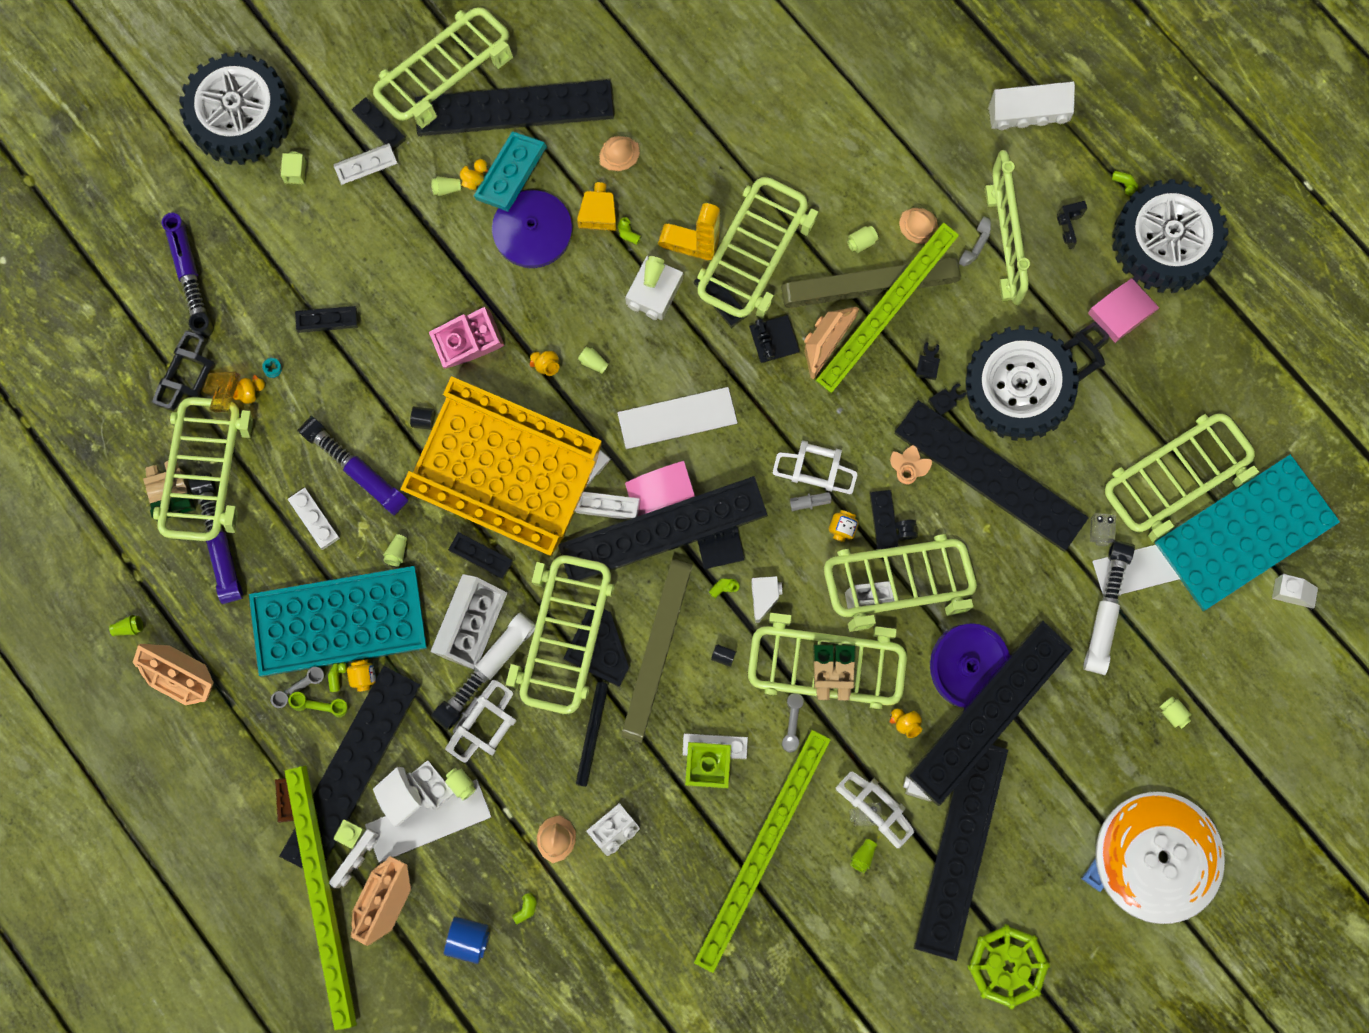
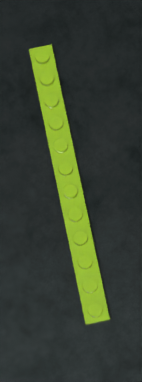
M811 730L694 961L696 965L714 973L831 739Z
M307 765L285 770V776L334 1030L357 1026Z

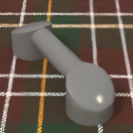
M985 216L976 230L982 234L972 252L965 250L958 263L964 267L970 265L978 258L990 236L991 221Z
M319 667L310 668L305 678L285 691L273 693L271 704L276 708L286 706L292 693L299 692L311 683H320L324 678L323 670Z
M792 693L787 698L790 717L788 734L782 741V748L788 753L795 752L799 747L796 730L799 709L802 708L804 699L797 693Z

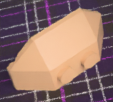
M851 307L827 312L825 317L821 316L815 324L816 330L813 334L810 332L804 340L806 344L804 351L810 378L815 379L857 317L859 308Z
M138 645L133 664L138 667L141 675L150 687L184 705L208 700L213 680L205 664L168 645Z
M389 856L385 862L381 863L371 872L352 911L353 931L351 932V938L369 946L392 931L411 891L407 864Z

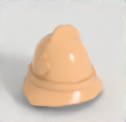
M611 137L604 143L599 154L600 165L612 171L629 169L636 164L640 155L638 143L629 137Z
M911 208L904 211L899 221L901 233L908 240L919 244H926L939 228L934 214L923 208Z
M559 815L548 818L539 827L536 838L537 847L542 856L551 863L564 860L572 852L576 843V831L570 821Z

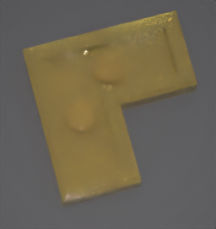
M222 372L208 374L202 392L207 395L214 394L209 407L211 411L228 412L241 376L239 373Z

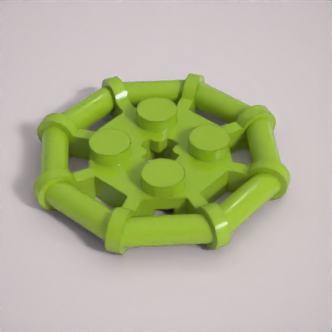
M1004 924L1002 928L977 938L978 942L970 965H968V970H970L981 993L980 997L1005 1005L1009 1009H1014L1015 1006L1034 997H1040L1050 963L1047 962L1036 935L1032 936L1009 927V924ZM1010 936L1026 943L1022 948L1010 943ZM1004 937V944L995 948L989 945V943ZM1030 946L1038 961L1037 964H1032L1026 951ZM986 948L989 951V957L985 965H979ZM1006 960L1009 963H1014L1011 973L1008 970H1003ZM1032 968H1039L1032 986L1028 982ZM980 970H986L991 981V983L988 986L986 985L980 973ZM1023 985L1029 989L1013 997L1014 989ZM995 986L1007 990V997L991 990Z

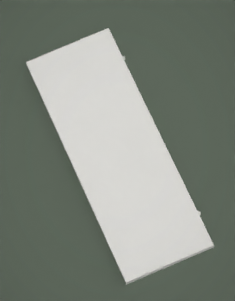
M728 387L617 412L626 449L737 424Z
M1152 545L1134 551L1133 559L1124 571V580L1121 581L1123 585L1120 586L1122 590L1119 591V594L1121 596L1124 593L1179 580L1180 578L1158 547ZM1108 557L1092 561L1102 594L1106 593L1107 577L1110 576L1108 572L1111 571L1109 568L1111 561Z
M478 780L472 781L475 784L474 788L476 791L463 801L454 794L436 810H433L431 807L427 809L422 803V806L398 827H394L386 816L365 824L366 829H372L378 834L376 837L378 841L373 847L378 862H383L389 856H398L491 818Z

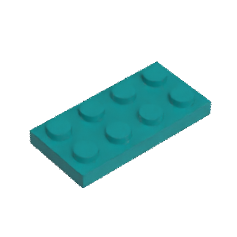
M512 131L484 177L483 182L473 195L477 201L509 211L547 147L545 142Z

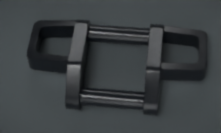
M1096 322L1075 333L1073 338L1064 344L1066 350L1072 349L1079 344L1093 361L1077 373L1079 382L1096 369H1101L1106 365L1098 350L1109 341V335ZM1093 330L1097 331L1103 338L1095 346L1085 337L1086 334ZM1041 379L1042 383L1046 385L1047 381L1045 379Z
M189 331L183 334L173 352L175 355L164 378H161L152 402L155 405L174 411L183 394L189 397H201V389L210 370L214 369L216 365L215 362L202 356L207 343L205 337ZM191 338L199 340L194 353L184 350ZM182 358L203 365L193 389L172 381ZM166 388L176 391L169 404L161 402Z

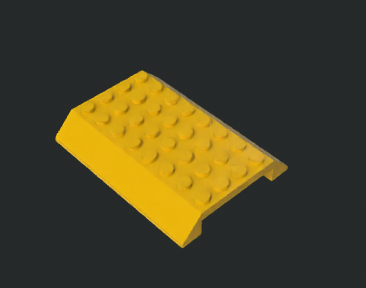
M451 376L443 393V396L446 397L433 429L414 471H408L400 490L551 556L562 541L597 463L602 441Z

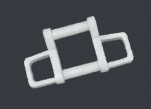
M804 440L801 442L798 455L778 453L773 469L775 476L791 479L792 482L798 483L799 481L826 488V491L832 492V490L847 494L853 493L857 478L856 471L839 465L842 450H832L808 444V441ZM805 452L834 458L828 480L800 473ZM781 457L797 458L793 476L777 471ZM837 469L852 474L853 478L850 489L846 490L833 486Z
M492 680L476 700L478 703L462 726H458L456 732L446 746V751L464 763L469 760L478 747L493 756L496 752L495 748L510 726H513L517 721L504 712L505 707L513 696V692L500 682ZM496 687H500L505 691V695L496 707L487 698ZM484 707L504 720L488 745L468 732ZM461 736H464L472 744L463 755H458L454 752V747Z
M850 772L836 786V790L851 802L855 808L858 807L896 848H900L914 833V829L902 815L906 808L902 804L899 805L878 785L879 782L875 778L869 783L856 773ZM847 780H852L864 788V790L856 797L845 788L844 784ZM871 791L893 810L886 821L863 801ZM895 820L898 821L906 832L902 840L889 829Z

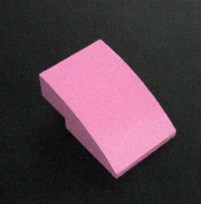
M1130 279L1093 306L1088 314L1116 343L1156 312L1159 307L1133 279Z
M485 307L467 316L463 314L429 332L443 368L453 367L474 360L505 346L491 311Z
M684 461L654 470L625 483L628 496L639 498L641 501L638 516L695 497Z

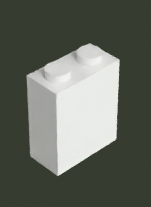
M646 256L625 297L626 304L633 311L638 312L640 310L653 320H657V318L663 320L683 281V272L664 264L665 268L655 288L643 285L645 262L649 258Z

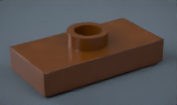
M286 778L275 779L278 823L292 822L294 818Z

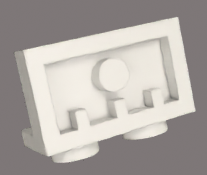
M428 760L411 774H406L409 779V785L417 786L418 792L422 795L421 802L427 809L431 807L433 810H436L454 795L453 791Z
M619 803L590 827L587 833L604 854L609 856L611 853L616 852L625 841L633 838L640 828Z

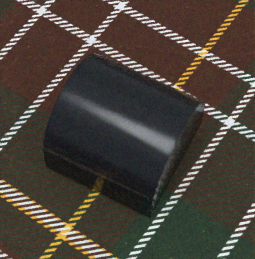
M413 406L410 417L411 427L432 430L435 409Z
M717 644L711 660L731 667L736 651Z

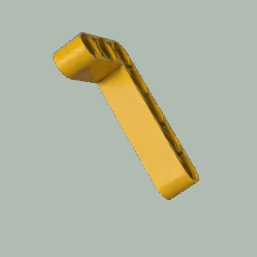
M709 203L702 204L696 223V231L672 224H664L658 245L675 252L704 260H712L719 243L720 208Z

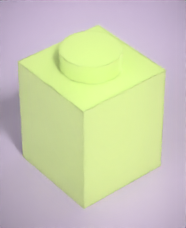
M299 152L283 153L281 177L285 184H305L307 162L303 154Z
M343 820L334 840L353 849L366 830L350 821Z

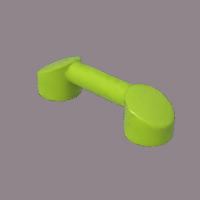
M301 692L292 693L288 699L289 705L296 711H303L308 708L332 712L337 718L343 717L348 711V706L342 699H335L331 704L307 700Z

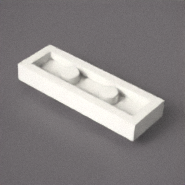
M388 143L333 165L342 185L395 165L397 162Z
M306 488L288 498V501L322 550L340 539Z
M583 492L575 511L579 514L629 520L638 517L641 501L639 498Z
M684 734L683 756H687L688 742L731 745L730 759H747L748 737Z
M372 829L366 830L329 881L330 885L334 888L347 885L352 877L350 873L354 868L358 869L363 863L365 852L367 850L371 851L378 841L376 840L378 836L376 832Z

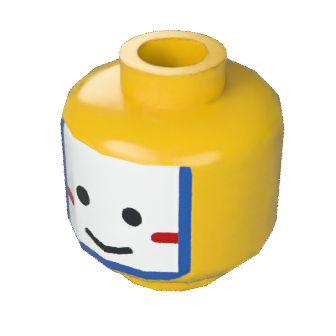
M843 510L833 515L828 529L834 535L833 539L845 542V539L851 540L854 538L859 525L858 520L855 519L856 515Z
M367 659L353 661L351 666L347 668L349 685L352 688H357V691L370 690V685L376 682L374 665L369 663Z

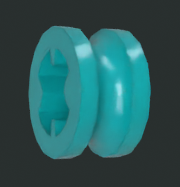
M268 358L262 364L263 371L269 378L278 377L282 372L281 364L275 358ZM272 364H275L277 369H273L272 372H270L269 368L267 367H271Z

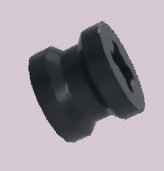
M902 520L895 523L899 531L897 535L898 540L905 541L918 538V533L915 531L916 520Z

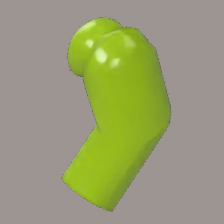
M1114 171L1112 180L1124 183L1126 186L1125 193L1128 196H1132L1138 191V184L1132 175Z
M621 218L618 222L621 238L638 245L641 236L632 232L628 218Z
M722 578L708 593L716 599L722 592H737L740 584L735 579Z
M345 662L334 663L328 673L330 692L340 691L339 675L347 671Z
M526 893L522 898V910L512 915L516 925L534 915L537 901L533 894Z

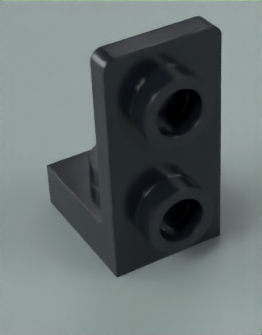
M1085 201L1064 205L1057 214L1058 224L1062 226L1064 231V243L1068 244L1069 249H1074L1077 243L1071 220L1083 217L1087 210Z

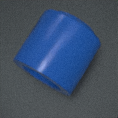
M454 916L446 940L444 956L478 964L480 959L484 957L490 935V932H488L489 926Z

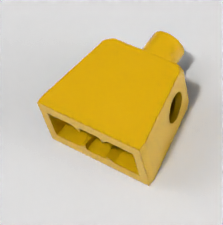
M597 182L595 183L594 191H586L584 193L577 218L578 228L616 231L613 193L606 192L607 185L605 183Z

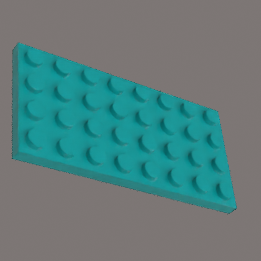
M1290 454L1154 543L1201 610L1205 611L1337 525L1340 521Z
M415 566L249 594L259 677L427 649Z

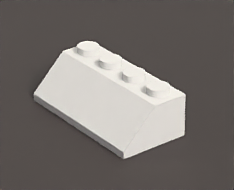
M1074 82L994 90L988 107L992 129L1005 130L1016 126L1018 128H1025L1035 124L1044 126L1048 123L1057 122V124H1064L1070 121L1074 113Z
M462 574L430 652L476 670L475 666L482 657L507 592L478 577Z

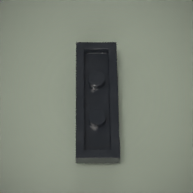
M367 97L351 109L353 114L383 145L390 144L392 151L406 140L405 136Z
M699 279L694 280V284L697 288L700 282ZM709 280L705 289L709 295L737 309H743L726 288ZM713 306L730 328H733L746 318L733 316Z
M356 306L295 311L297 333L358 328Z
M891 490L870 492L877 550L899 547Z
M460 532L457 533L448 549L449 552L503 580L513 564V560Z

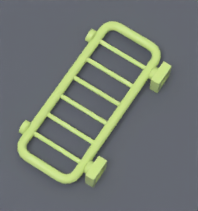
M473 8L467 13L463 10L458 11L455 15L457 21L391 72L388 69L380 72L379 78L381 80L374 86V97L394 118L408 120L414 116L417 124L423 129L437 118L430 104L489 57H491L493 64L498 69L513 58L510 47L507 44L509 32L506 27L484 8ZM478 15L484 17L501 34V38L492 44L469 22L472 18ZM465 24L489 46L478 56L454 34ZM449 36H452L474 58L463 68L439 46ZM435 47L459 70L448 80L423 57ZM420 59L444 82L432 92L408 69ZM404 71L428 93L417 104L393 81ZM391 83L413 107L403 113L398 111L381 93V90Z
M1001 150L993 167L994 185H987L985 187L987 207L997 206L1008 274V279H1000L999 281L1002 301L1012 300L1015 305H1020L1028 291L1027 269L1030 266V261L1025 258L1012 178L1015 166L1010 161L1008 152ZM1005 205L1009 206L1008 216H1006ZM1010 219H1011V225H1012V233H1011V235H1009V228H1008V224H1009ZM1013 238H1014V244H1015V252H1014V254H1012V248H1011V243H1012ZM1016 257H1017V268H1018L1017 274L1015 273V267H1014V262H1015V260H1016Z
M769 177L757 179L752 187L746 186L742 195L746 197L709 266L707 269L702 268L697 277L700 280L697 288L700 298L736 317H746L755 307L757 308L756 316L764 318L774 295L766 292L764 297H761V294L799 224L802 225L800 233L808 236L818 215V211L812 208L806 214L808 202L802 193ZM768 185L798 200L800 203L798 211L794 213L758 195L760 187ZM754 198L793 216L794 218L788 229L748 211ZM747 214L784 232L785 235L779 246L740 228L739 226L744 216ZM736 231L776 249L770 263L730 244ZM729 247L767 266L761 279L722 261L721 259L726 249ZM718 264L757 282L758 285L752 296L713 278L712 275ZM709 280L748 299L749 302L744 309H737L709 295L705 290Z
M188 397L179 404L177 412L171 413L170 422L175 424L161 505L154 508L153 518L158 520V530L164 537L210 541L219 534L221 525H224L228 533H235L238 518L236 507L227 505L226 512H224L236 433L237 430H240L242 437L250 438L253 417L250 411L242 410L240 418L237 404L230 400ZM190 405L222 407L231 410L230 421L185 417V412ZM184 421L229 425L227 439L181 436ZM180 441L226 443L224 458L178 455ZM177 459L223 462L221 477L175 474ZM174 478L220 481L218 497L171 493ZM170 498L217 501L215 515L168 512ZM167 516L214 520L211 531L207 533L169 530L166 527Z
M1217 413L1208 418L1204 414L1196 420L1198 425L1124 471L1121 467L1112 473L1114 478L1106 484L1105 495L1131 530L1143 532L1151 528L1152 531L1148 537L1154 542L1169 533L1174 527L1170 520L1165 523L1162 522L1171 514L1234 474L1237 477L1232 483L1236 488H1239L1259 473L1255 466L1249 469L1246 468L1253 462L1255 457L1254 449L1228 415ZM1216 422H1223L1246 451V457L1237 462L1210 426ZM1205 429L1209 431L1233 463V466L1222 473L1218 471L1194 439V436ZM1189 439L1217 475L1205 484H1203L1177 449L1178 446ZM1172 450L1200 486L1189 494L1184 492L1160 459ZM1154 461L1158 462L1183 496V498L1172 505L1168 504L1143 470V468ZM1137 472L1142 474L1166 507L1154 516L1151 515L1126 481V479ZM1123 482L1149 519L1141 524L1133 521L1113 493L1115 486Z
M941 534L934 537L935 541L854 554H850L849 549L840 550L837 552L838 556L829 558L824 566V575L833 609L838 615L843 617L854 616L848 623L849 632L870 629L876 623L874 615L866 616V614L951 601L945 607L947 616L966 613L973 608L972 599L964 600L963 598L972 596L977 588L976 578L966 545L958 539H947L946 534ZM947 547H956L960 552L968 581V588L965 590H956L945 549ZM942 550L953 592L937 594L926 551ZM922 551L933 595L918 597L907 554ZM903 554L914 598L898 599L888 560L889 556ZM884 558L895 601L879 604L868 560ZM864 560L875 604L860 607L849 563ZM845 564L855 608L845 609L840 604L832 572L834 565Z
M561 555L554 559L550 570H548L544 563L536 562L532 583L535 586L543 587L544 582H546L525 670L522 672L523 668L511 664L506 685L518 689L519 684L521 685L520 697L526 705L561 714H570L579 708L582 699H587L589 687L585 686L598 630L607 596L612 597L614 591V584H610L611 572L605 564L569 555ZM567 563L601 571L603 574L601 586L558 577V568L561 564ZM555 580L600 590L596 606L552 597ZM550 601L595 610L591 627L546 617ZM545 621L589 630L586 647L541 637ZM540 641L585 651L581 668L536 658ZM535 662L580 672L576 688L532 679L531 676ZM531 682L575 692L573 701L570 705L564 706L531 698L528 695L529 684Z
M770 613L769 623L773 624V627H761L753 634L748 679L753 686L765 689L764 694L777 695V691L817 696L816 688H814V676L812 687L795 685L801 639L818 641L817 645H821L822 642H829L838 645L859 646L854 693L851 692L849 701L870 703L869 708L882 709L883 705H894L902 698L907 653L900 644L890 642V639L896 637V629L875 626L873 637L878 638L877 640L786 629V625L790 626L791 615ZM763 635L776 636L770 682L759 680L756 676L760 640ZM780 636L797 638L791 684L774 682ZM864 647L880 649L875 695L858 693ZM885 650L895 651L899 656L895 693L891 697L879 696ZM837 689L829 691V698L837 699Z

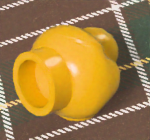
M483 159L476 160L474 163L475 171L469 169L468 166H464L460 171L461 186L476 191L477 186L484 180L482 173L489 171L487 169V162Z
M551 350L545 351L542 354L534 352L530 356L529 365L535 367L536 371L540 374L553 376L559 370V357Z
M256 375L253 376L252 380L242 378L238 383L232 385V396L235 400H240L244 404H251L257 399L255 391H262L265 387V382Z
M897 708L891 712L890 723H896V729L901 734H906L908 738H914L922 732V719L916 711L905 714L902 709Z

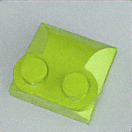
M688 742L685 785L728 788L731 745Z

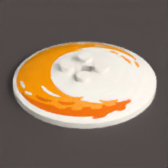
M1148 792L1123 801L1107 816L1099 831L1096 843L1097 871L1106 892L1121 909L1143 921L1168 924L1181 922L1195 916L1212 901L1223 878L1225 865L1224 849L1215 825L1197 805L1176 794ZM1161 851H1165L1168 854V861L1166 863L1159 861L1158 855Z

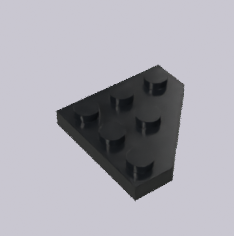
M588 609L581 625L591 627L595 610ZM604 609L589 673L620 688L629 671V666L611 612ZM579 628L571 644L586 647L590 631ZM568 648L563 660L581 668L585 651Z

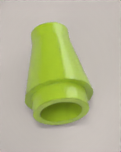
M130 615L115 624H111L109 631L113 637L138 635L139 632L143 631V622L140 616Z
M866 839L851 857L850 865L857 871L865 873L867 869H870L877 844L870 839Z

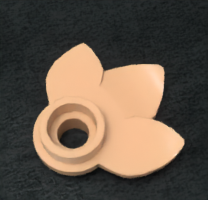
M912 445L903 454L893 452L890 463L897 471L898 480L908 485L912 484L917 477L925 476L929 472L932 460L920 459L917 448ZM909 472L911 476L906 478L903 473Z

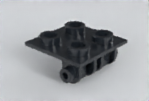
M788 315L768 321L758 319L755 321L756 324L749 326L761 363L800 353Z
M738 527L698 541L704 570L745 561Z

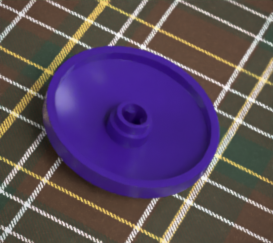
M528 190L518 194L509 211L497 209L492 223V235L498 251L509 262L524 268H539L555 262L564 254L571 241L572 222L568 210L555 196L543 191Z
M980 624L957 625L947 630L937 640L932 650L930 659L931 678L935 688L946 701L954 706L965 708L1010 655L1004 641L992 629Z

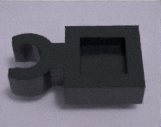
M925 343L923 347L925 356H919L916 377L936 380L940 359L934 357L939 351L938 344H936L934 351L928 350V343Z
M959 383L953 386L951 392H948L945 388L928 400L929 404L939 415L943 416L957 406L955 400L960 401L965 398L966 392L961 395L956 393V390L961 386Z

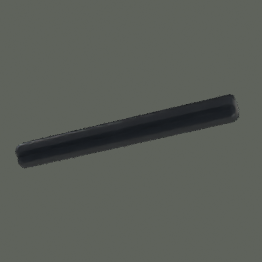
M598 682L596 685L576 779V785L586 787L588 784L608 690V684L604 682Z

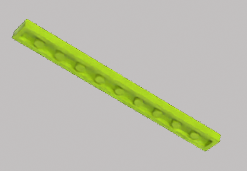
M944 222L815 380L830 394L835 390L957 239L959 234Z

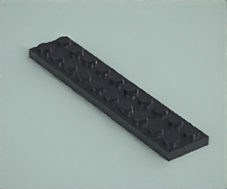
M610 79L442 94L430 103L437 118L423 129L416 122L418 136L614 119ZM426 96L415 97V103L417 104Z
M919 400L894 433L1063 552L1067 550L1089 519L1082 512Z
M753 476L560 543L558 547L561 555L601 562L612 571L768 517L756 478ZM564 563L568 579L583 581L602 574L598 570Z
M1040 621L907 774V777L937 806H940L1073 649L1044 621Z
M384 665L312 795L325 863L337 843L334 837L343 820L349 821L422 686ZM294 828L279 857L303 869L296 828Z
M992 745L952 792L913 947L915 950L957 961L1008 749Z

